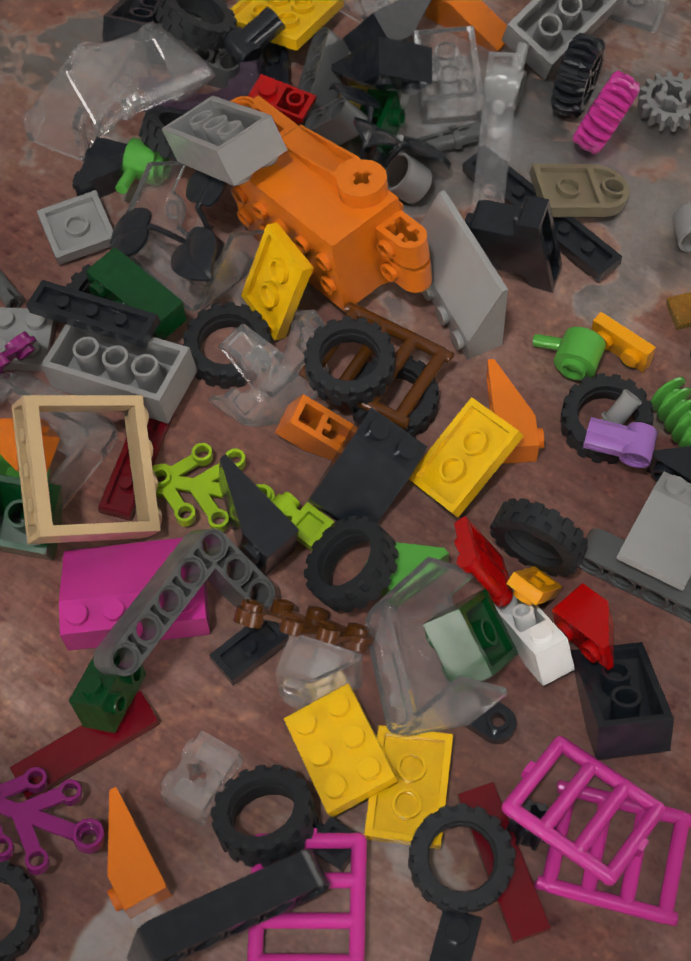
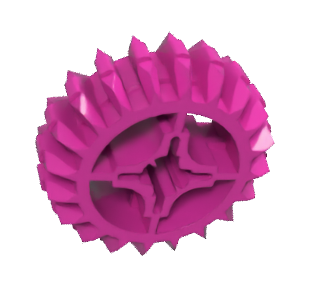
M619 70L614 72L573 135V141L586 152L589 151L592 154L599 153L628 112L640 91V84L627 73L624 74Z

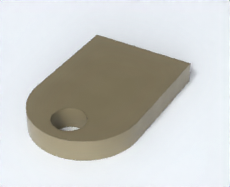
M532 164L529 172L537 197L549 199L553 217L613 216L624 209L630 195V188L624 177L615 170L599 164ZM607 188L614 189L617 192L610 191Z

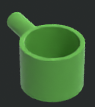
M131 138L124 152L123 175L115 187L117 192L126 194L135 179L157 184L167 174L170 158L166 159L160 156L159 152H153L148 148L149 145L144 144L140 138Z
M584 327L568 328L563 338L535 334L533 337V347L557 351L554 357L555 367L565 377L572 380H581L587 376L590 378L594 377L606 347L604 339L598 333Z

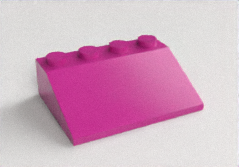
M184 537L64 551L59 595L60 636L67 650L97 648ZM182 566L181 568V576L183 580L186 578V570L184 566ZM207 580L161 640L211 635ZM161 593L159 597L160 607L163 608L165 599L163 594ZM140 621L136 629L139 638L141 637L143 632V627Z

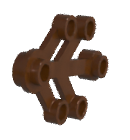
M282 598L273 599L271 612L264 611V604L261 602L243 599L241 605H237L233 619L234 622L250 628H262L264 620L281 623L279 630L285 634L292 636L316 634L315 638L321 642L328 644L339 643L347 649L358 652H367L368 646L373 644L375 638L369 634V628L364 625L348 623L346 627L327 619L329 611L318 606H308L306 616L293 611L294 603L292 601Z

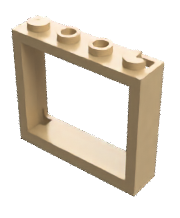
M23 395L11 405L27 544L148 538L161 531L162 513L157 506L156 499L158 481L152 468L153 445L148 438L147 424L149 414L147 408L144 407L143 395ZM39 412H124L137 522L53 525Z

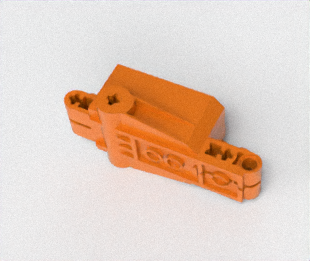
M240 96L231 100V102L271 115L287 148V151L278 156L277 162L273 165L260 168L251 174V179L244 184L232 185L231 193L238 206L237 216L257 241H261L266 225L277 222L313 266L308 282L344 312L349 302L357 304L379 286L389 281H394L404 290L412 293L422 292L430 287L433 277L427 231L421 224L402 211L403 203L399 201V197L389 191L386 170L381 164L373 160L360 159L355 154L305 126H298L260 96L254 99L249 96Z

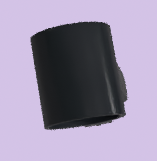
M267 6L244 28L237 27L230 31L222 44L242 68H249L259 60L263 52L262 49L286 28L278 15Z

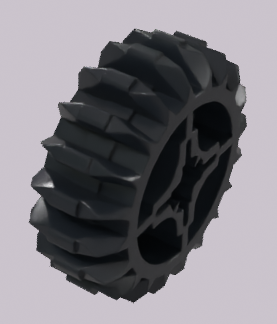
M579 33L573 37L567 50H565L554 81L553 95L551 97L552 109L559 112L560 115L578 118L584 113L599 80L604 62L606 47L602 39L589 33Z

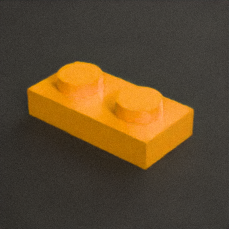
M600 312L594 318L591 330L598 333L606 343L605 350L618 356L627 366L636 368L644 373L652 363L656 347L603 312Z
M535 566L513 572L506 583L515 590L513 595L527 605H538L555 599L564 587Z

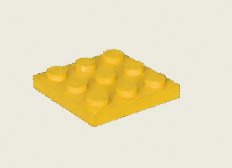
M239 0L230 9L233 10L234 18L237 19L235 28H244L268 6L278 15L286 28L271 42L297 51L344 7V0Z

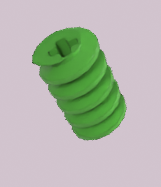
M678 377L667 382L657 390L651 399L653 410L657 411L660 421L665 422L664 427L667 432L672 433L671 438L675 443L679 444L678 447L691 446V399L688 400L691 397V388L681 389L686 383L684 377Z

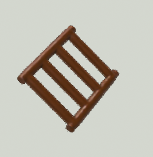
M349 302L345 307V316H351V319L357 320L358 317H363L371 324L375 322L381 326L383 333L386 331L390 336L403 342L395 353L393 380L415 348L432 356L396 410L379 402L383 395L373 397V401L368 404L364 402L358 403V407L366 411L372 407L399 427L406 429L410 422L409 414L444 362L450 363L454 358V352L368 309ZM341 344L332 347L324 355L321 362L323 369ZM362 345L339 379L344 381L355 380L374 351L366 345ZM304 365L299 371V376L309 381L306 377Z

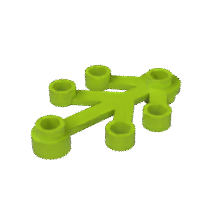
M207 443L196 444L192 448L191 455L172 466L167 464L152 466L153 473L157 478L166 476L164 481L158 482L156 496L164 497L173 509L177 523L180 526L188 527L196 521V512L191 504L183 502L177 490L190 492L207 516L210 528L219 529L224 532L230 526L229 515L225 510L219 509L210 497L223 498L219 483L216 482L219 478L220 463L194 478L183 477V475L197 466H207L212 462V449ZM237 448L227 451L226 455L230 459L234 457L241 458V461L235 464L240 470H243L246 466L244 452ZM205 451L208 453L203 458L197 457L199 452ZM265 484L256 485L264 494H267L271 501L275 498L274 491L270 486ZM184 511L191 512L188 518L179 517ZM217 517H222L225 519V521L221 524L213 523L214 519Z

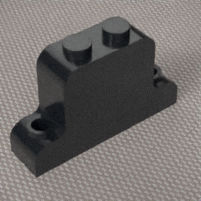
M528 196L525 198L522 207L490 200H479L474 212L466 215L465 222L494 268L523 275L531 287L553 293L563 265L549 199Z

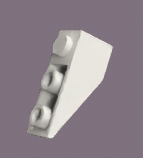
M514 595L506 606L498 607L495 605L518 651V655L543 686L575 670L568 638L537 605H527Z

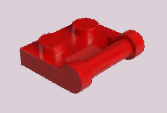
M464 516L454 522L457 535L454 543L460 553L457 557V565L463 572L470 573L489 592L496 606H506L513 598V591L506 584L509 577L503 556L474 524Z

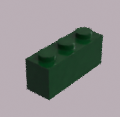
M116 247L86 270L90 283L88 288L92 295L158 314L161 323L152 337L165 340L187 321L183 301Z

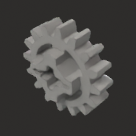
M667 71L666 77L656 73L654 81L647 78L645 86L640 88L637 108L642 109L641 118L649 117L648 125L650 126L655 123L660 124L659 130L661 131L666 126H670L672 132L676 131L677 126L687 130L689 122L691 123V106L687 109L688 104H691V78L683 79L684 75L682 72L677 77H674L671 71Z

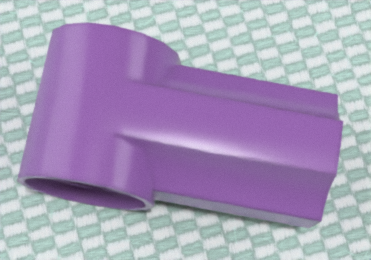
M591 417L583 448L618 456L622 463L631 467L646 468L651 463L658 431L646 423L633 422L626 426Z

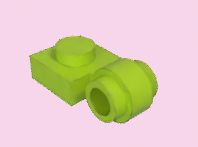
M285 491L282 495L278 494L272 500L276 507L299 529L297 541L310 551H313L311 547L316 539L319 541L323 537L322 533L328 527L331 529L335 526V522L308 502L301 510H298L300 502L289 492Z

